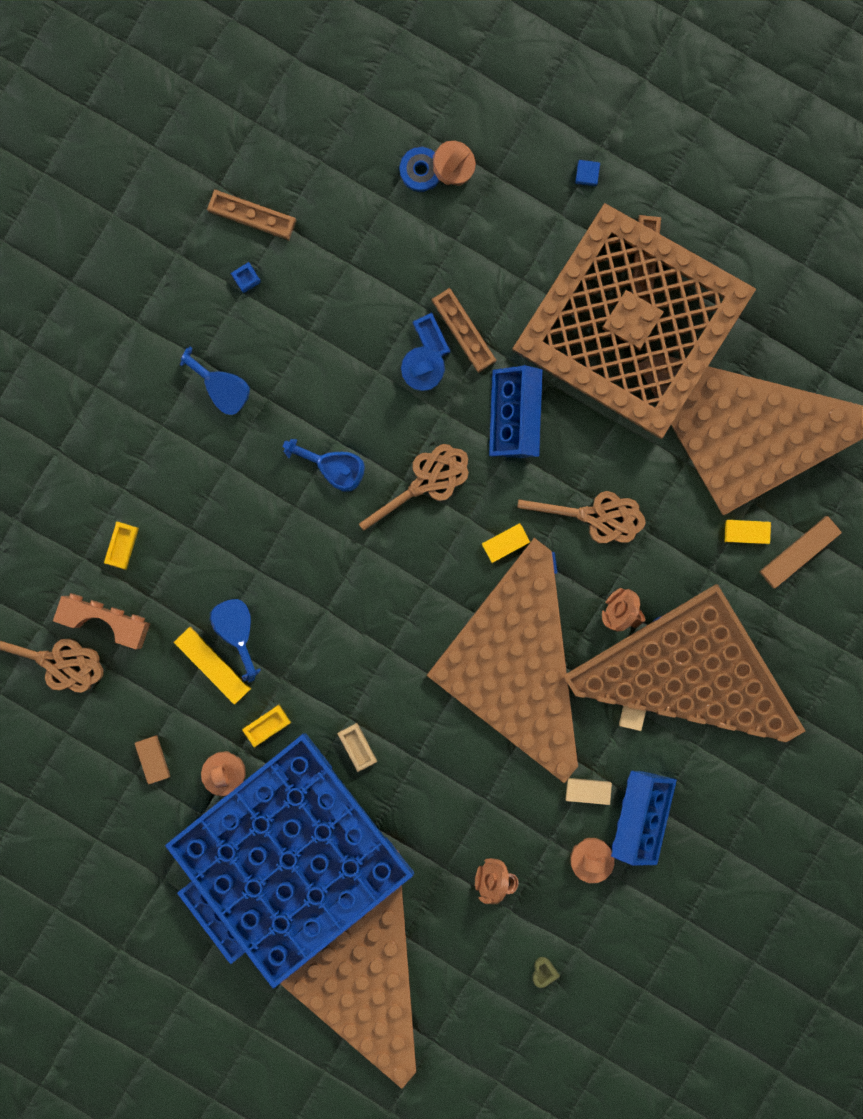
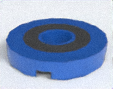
M425 147L413 148L401 159L399 166L400 176L403 183L409 189L425 192V190L435 188L440 182L433 171V155L435 154L433 150ZM419 165H424L427 168V172L420 175L416 173L415 168Z

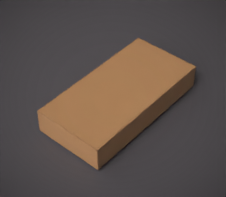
M157 735L135 742L147 783L151 784L169 778L170 773Z

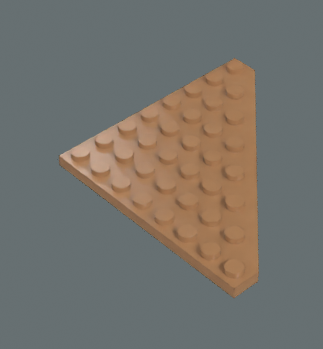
M664 355L653 357L655 367L666 364ZM669 356L670 363L681 361V359ZM648 358L638 364L639 370L650 368ZM681 366L672 368L674 377L678 373ZM708 366L671 426L721 514L725 515L863 439V405ZM667 369L656 372L658 382L669 379ZM652 373L643 375L647 384L654 383ZM669 385L660 386L662 396ZM652 388V393L655 398H658L656 388Z
M533 538L428 672L427 676L565 783L578 767L569 689L568 683L564 678L567 672L552 551Z
M717 584L564 675L575 696L582 698L588 697L597 699L600 702L614 705L620 704L641 711H652L664 716L679 717L696 723H706L728 730L743 731L755 736L775 738L783 742H788L805 732L804 727Z
M401 885L280 984L402 1089L416 1073V1059Z

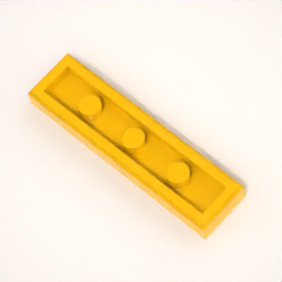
M189 627L174 641L185 655L234 705L251 690L192 627Z

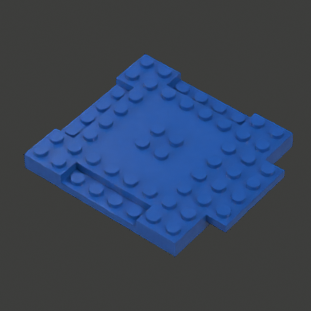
M306 733L298 737L165 845L191 879V882L177 894L230 964L246 952L273 989L414 875V871L389 839L383 836L331 769L332 766Z

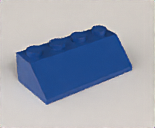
M525 365L492 370L489 456L539 457L542 369Z
M631 770L627 780L626 794L622 801L621 815L617 823L616 837L612 844L611 857L630 865H657L676 779Z

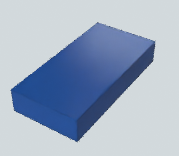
M432 313L412 322L423 347L432 348L441 357L450 353Z

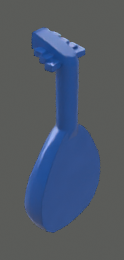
M186 348L181 357L180 365H188L204 378L206 389L218 409L229 415L239 412L249 398L250 388L248 384L239 376L231 373L209 372L190 357L193 348Z
M296 439L284 442L283 447L285 449L283 452H285L288 458L293 453L316 463L323 476L333 487L344 492H350L355 490L360 484L364 475L365 464L359 456L350 452H331L320 456L297 446L298 440Z
M232 599L224 601L210 612V622L214 631L224 641L238 649L247 672L241 677L243 682L247 681L249 683L254 681L255 676L261 671L260 669L255 670L246 647L250 633V613L246 604L241 600Z

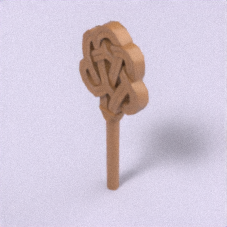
M442 444L436 447L432 453H422L416 456L413 461V471L417 476L415 481H412L408 490L359 523L363 531L413 496L417 497L428 492L435 500H447L452 495L454 487L463 484L468 478L467 453L461 449H453L450 445ZM456 456L461 458V462L456 461ZM426 461L425 465L423 466V468H422V470H421V469H420V464H421V462ZM434 462H437L432 473H429ZM444 465L449 466V470L440 472ZM449 478V481L435 483L436 480H443ZM424 480H429L428 484L420 486ZM447 489L441 494L436 492V490Z
M609 491L599 493L594 498L593 507L586 506L576 509L525 500H518L517 508L577 517L578 520L590 524L589 534L592 540L597 543H608L612 540L628 543L634 539L636 533L641 531L646 524L645 517L639 511V505L635 500L629 498L620 499L615 493ZM603 499H609L611 501L601 504ZM617 508V510L611 511L609 513L605 512V510ZM595 513H596L599 517H598V518H594V517L590 516L589 514H595ZM622 517L623 522L620 523L613 518ZM635 519L637 520V524H636V525H634V523H633V521H634ZM603 522L614 528V530L607 527L605 524H603ZM597 529L606 536H600L597 532Z
M71 638L59 640L54 645L52 652H36L0 641V650L35 660L38 665L46 669L45 681L51 689L63 690L69 688L74 692L82 693L89 690L92 684L100 681L103 677V668L99 663L98 653L90 648H82L77 641ZM65 646H68V647L71 648L70 650H63V651H62V649H63ZM76 656L77 659L66 660L64 657ZM48 659H54L56 661V664H54ZM72 666H79L81 670L78 672Z

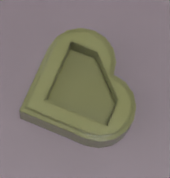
M540 957L535 961V972L532 978L537 987L544 988L560 977L548 958Z

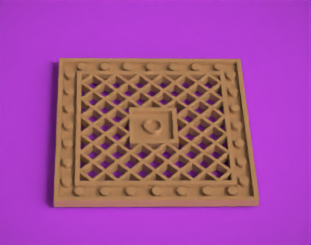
M604 203L512 350L662 439L751 299L756 288ZM620 242L622 251L610 253L609 245ZM624 242L633 248L626 250ZM605 246V250H606V254H607V255H603V256H599V257H598V255L600 254L601 250H602L603 247ZM638 252L640 262L629 264L627 255ZM643 253L653 259L644 260ZM623 257L625 266L614 268L612 259ZM608 260L610 269L599 272L597 263ZM657 263L659 273L648 275L646 266ZM662 264L671 270L663 271ZM593 265L595 273L586 275ZM642 267L644 276L633 279L631 270ZM627 271L629 280L618 282L616 273ZM676 274L678 283L667 286L665 277ZM612 275L614 284L602 286L601 277ZM681 275L688 278L689 281L682 282ZM597 278L598 288L587 290L585 281ZM661 278L663 287L652 290L650 280ZM582 282L584 291L575 293ZM645 282L647 291L636 293L634 284ZM630 285L632 293L626 290L621 297L619 288ZM695 285L697 294L686 297L684 287ZM700 286L704 287L709 291L701 293ZM615 289L617 298L606 301L604 292ZM679 289L681 298L671 300L669 291ZM664 292L666 302L655 304L653 295ZM600 293L602 302L591 305L589 295ZM649 296L650 303L641 298ZM714 296L716 305L705 308L703 298ZM585 297L587 306L576 308L574 299ZM719 297L724 299L722 303H720ZM698 300L700 309L690 311L688 302ZM570 301L572 310L564 311ZM683 303L685 313L674 315L672 306ZM617 304L612 313L609 314L608 306ZM604 307L606 317L594 319L593 310ZM668 307L670 316L661 318L664 311L660 309ZM589 311L591 320L579 323L577 314ZM716 311L709 322L707 313ZM702 314L704 324L693 326L691 317ZM574 315L576 324L564 327L562 317ZM559 318L561 328L552 330ZM687 318L689 327L678 330L676 320ZM605 322L603 330L607 332L598 334L596 324ZM672 322L674 331L663 334L661 324ZM592 326L594 335L583 338L581 328ZM656 326L658 335L649 337ZM577 329L579 339L568 341L566 332ZM705 329L697 341L695 331ZM562 333L564 342L553 345L551 335ZM691 333L693 342L682 345L680 335ZM611 336L613 346L602 348L600 339ZM675 336L677 346L666 348L664 339ZM546 337L548 338L549 345L544 343ZM615 337L626 343L617 345ZM596 340L598 350L586 352L584 343ZM660 340L662 350L651 352L649 342ZM581 344L583 353L571 356L569 346ZM645 344L647 353L636 356L634 348L640 351ZM566 347L567 356L557 349ZM629 347L632 357L620 359L618 350ZM693 347L688 357L685 359L683 350ZM614 351L617 361L605 363L603 354ZM679 351L681 361L670 363L668 353ZM599 355L601 365L590 367L588 357ZM664 355L666 364L655 367L653 357ZM584 358L586 367L575 360ZM648 358L650 368L639 371L637 361ZM633 362L635 372L624 374L622 364ZM618 366L620 376L609 378L607 368ZM681 366L678 373L674 377L672 368ZM603 369L604 377L593 371ZM667 369L669 379L658 382L656 372ZM652 373L654 383L643 385L641 375ZM637 377L639 387L628 389L625 379ZM621 380L623 389L612 382ZM669 385L662 396L660 386ZM656 388L658 398L647 400L644 390ZM640 391L642 400L631 393ZM658 403L655 408L650 405V404Z

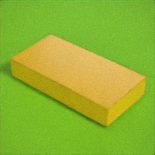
M725 521V542L770 544L771 522Z
M116 521L105 557V564L127 569L139 528Z
M519 523L482 543V546L491 563L530 543Z
M278 705L243 728L242 731L252 746L256 747L289 725L291 721L281 706Z

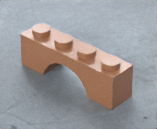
M70 593L69 596H61L53 619L54 622L71 628H80L87 620L94 617L100 618L112 627L116 643L133 649L142 648L150 623L144 622V617L134 614L129 617L123 615V610L114 607L108 610L103 608L104 604L93 600L90 603L82 601L83 597Z

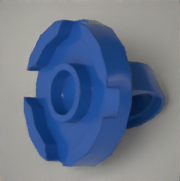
M414 348L406 354L402 361V377L413 389L421 391L432 389L443 378L445 373L444 360L432 348Z

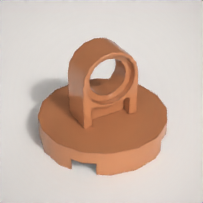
M447 141L440 145L433 155V171L437 178L446 185H463L471 178L475 171L476 162L474 155L463 143Z
M620 588L613 592L606 601V604H608L606 612L602 611L603 623L606 627L616 632L623 631L630 626L638 628L646 620L644 614L639 609L640 599L638 595L630 589L624 590Z
M227 751L217 752L210 756L203 764L201 771L202 782L205 788L218 796H227L244 782L246 776L245 765L242 760Z
M586 838L573 847L570 855V864L575 875L582 881L599 883L612 873L614 858L611 857V848L604 841L597 838Z
M485 859V864L477 869L475 889L479 890L481 897L478 898L483 903L498 904L504 899L506 894H512L517 890L518 879L514 874L508 873L507 867L501 860Z

